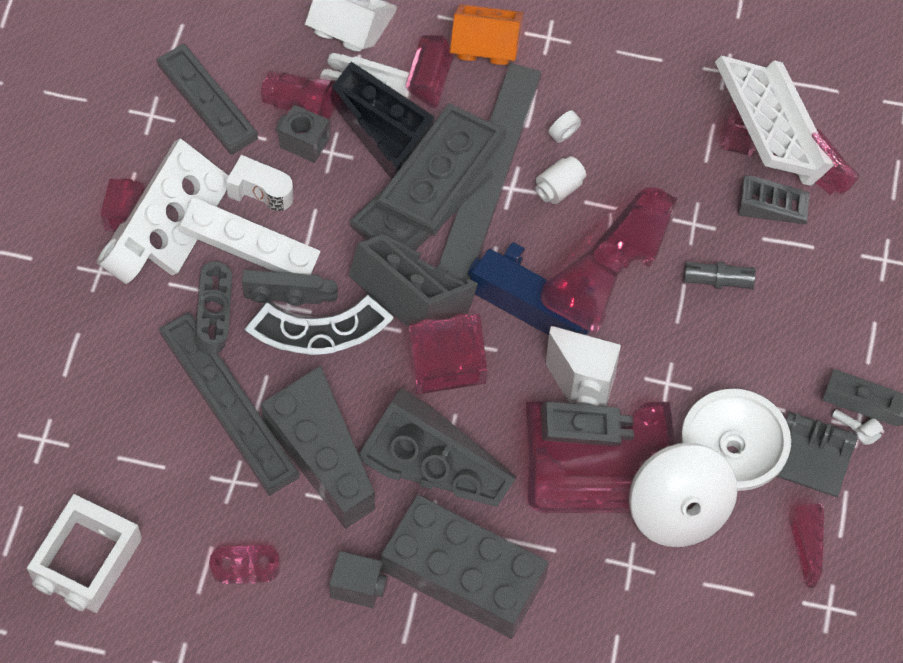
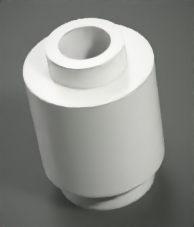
M569 156L567 159L561 158L536 178V192L543 201L558 204L582 185V180L586 178V171L576 158Z

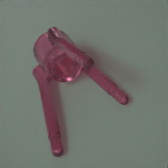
M817 129L818 134L814 132L811 137L832 160L834 166L824 174L827 177L826 181L820 178L814 184L822 187L829 195L835 190L843 195L856 183L860 175L847 164L822 131Z

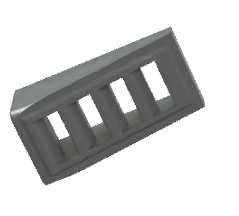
M744 175L738 216L806 225L810 192L762 178ZM753 195L759 196V200L752 199ZM766 197L772 198V204L765 202ZM779 199H785V208L778 206ZM792 200L799 201L798 212L791 210Z

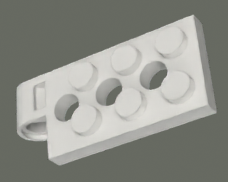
M181 138L174 141L128 219L119 225L111 240L101 251L97 264L124 284L129 283L135 278L148 258L170 275L177 274L198 240L178 231L192 198L194 197L217 207L227 190L226 181L229 176ZM183 178H187L193 183V195H189L183 190ZM167 205L174 206L178 211L177 222H173L167 217ZM151 232L160 235L162 239L161 249H156L151 245L149 239Z

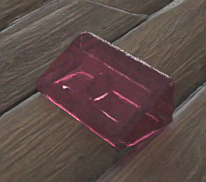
M443 35L421 36L405 85L410 93L431 108L439 106L454 57L453 53H450V47Z

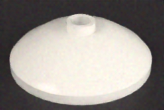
M724 389L704 396L690 409L682 428V443L706 445L719 452L726 459L735 474L737 491L755 489L773 480L785 466L790 453L791 435L783 414L768 399L747 390ZM734 446L739 452L731 453L727 450V447Z
M698 443L671 445L652 455L636 473L629 493V507L632 518L640 531L658 544L669 547H685L697 544L714 535L730 517L737 498L736 477L726 459L719 452L706 445ZM696 502L693 508L686 510L690 503Z

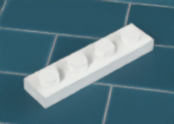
M194 197L178 230L188 236L279 273L311 275L320 251Z

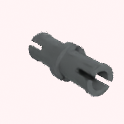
M686 261L684 283L715 285L716 289H722V286L754 289L756 275L754 273L756 268L725 265V262L717 261V264Z

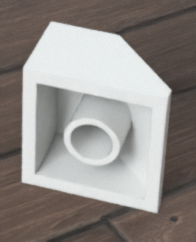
M313 0L305 25L314 28V33L327 39L335 37L344 41V47L354 51H361L376 44L394 16L397 6L383 0Z
M551 326L546 366L570 404L607 406L616 375L621 345Z

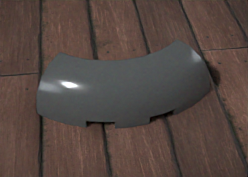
M367 291L357 301L342 310L315 316L287 311L268 299L249 321L244 330L260 341L280 350L305 353L307 355L328 354L365 342L385 328L395 317Z

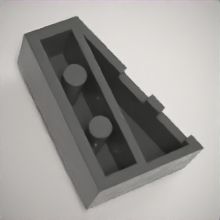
M384 234L358 243L349 276L418 337L468 315L478 283L467 279L464 283L448 274L449 268L442 264L435 268L419 259L421 253Z

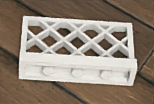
M722 55L715 61L766 167L797 173L802 184L812 186L834 166L782 62L774 60L766 68Z

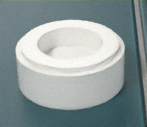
M573 110L568 111L554 122L548 133L556 142H563L579 128L581 119Z

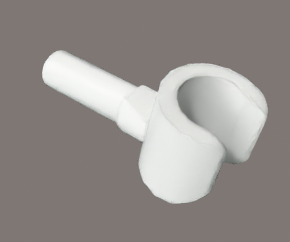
M837 409L832 415L835 419L851 427L858 434V439L864 445H870L882 437L879 432L883 430V427L874 418L862 424Z

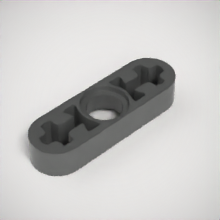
M221 262L205 264L202 267L198 285L194 341L199 350L208 354H215L224 349L229 331L232 272L227 265ZM212 276L218 277L219 285L217 290L212 289ZM216 302L222 306L223 310L218 313H212L206 310L204 304ZM209 325H215V339L208 338Z

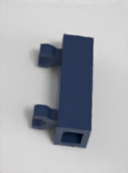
M512 242L504 256L489 248L482 259L476 258L472 263L468 276L471 277L472 281L478 283L475 291L476 296L543 333L549 335L550 328L553 326L587 336L594 326L598 307L592 304L595 298L592 295L597 287L584 281L576 295L528 270L520 265L523 261V258L520 256L525 251V248L517 243Z

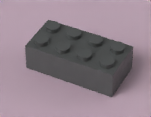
M420 495L416 496L381 554L384 573L510 639L514 637L546 580L549 561Z

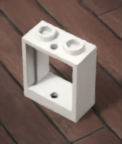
M73 494L27 567L33 581L32 585L47 595H52L55 592L65 597L64 601L79 611H84L87 608L97 613L142 540L138 525ZM75 523L117 542L89 588L48 568Z

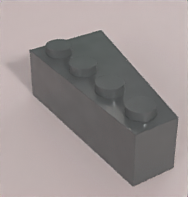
M321 366L261 403L264 422L345 529L375 510L374 490Z

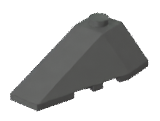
M403 388L399 389L359 453L363 463L388 478L395 480L403 478L420 483L421 487L432 489V487L454 492L455 496L498 507L517 477L433 407Z

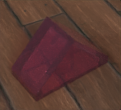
M733 101L721 149L754 157L756 147Z

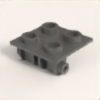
M789 411L786 422L791 435V448L785 466L776 477L838 498L858 434L852 433L850 430L846 431L831 426L829 423H822L820 420L810 419L800 415V413Z

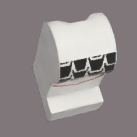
M243 155L240 156L226 181L228 197L239 202L244 195L265 202L268 208L275 211L286 210L293 203V183L289 175Z

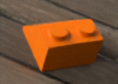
M460 4L454 13L450 53L457 54V58L461 60L475 61L478 56L490 58L489 62L493 64L508 65L509 60L515 61L517 57L524 12Z

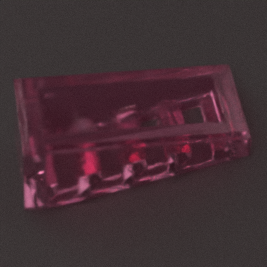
M823 503L797 506L790 520L805 584L808 588L816 587L823 570Z

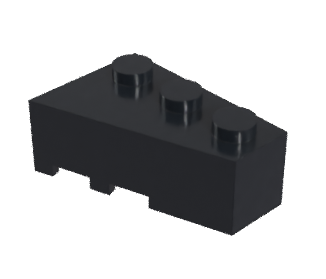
M352 61L332 85L330 102L388 176L393 179L433 125L435 116Z

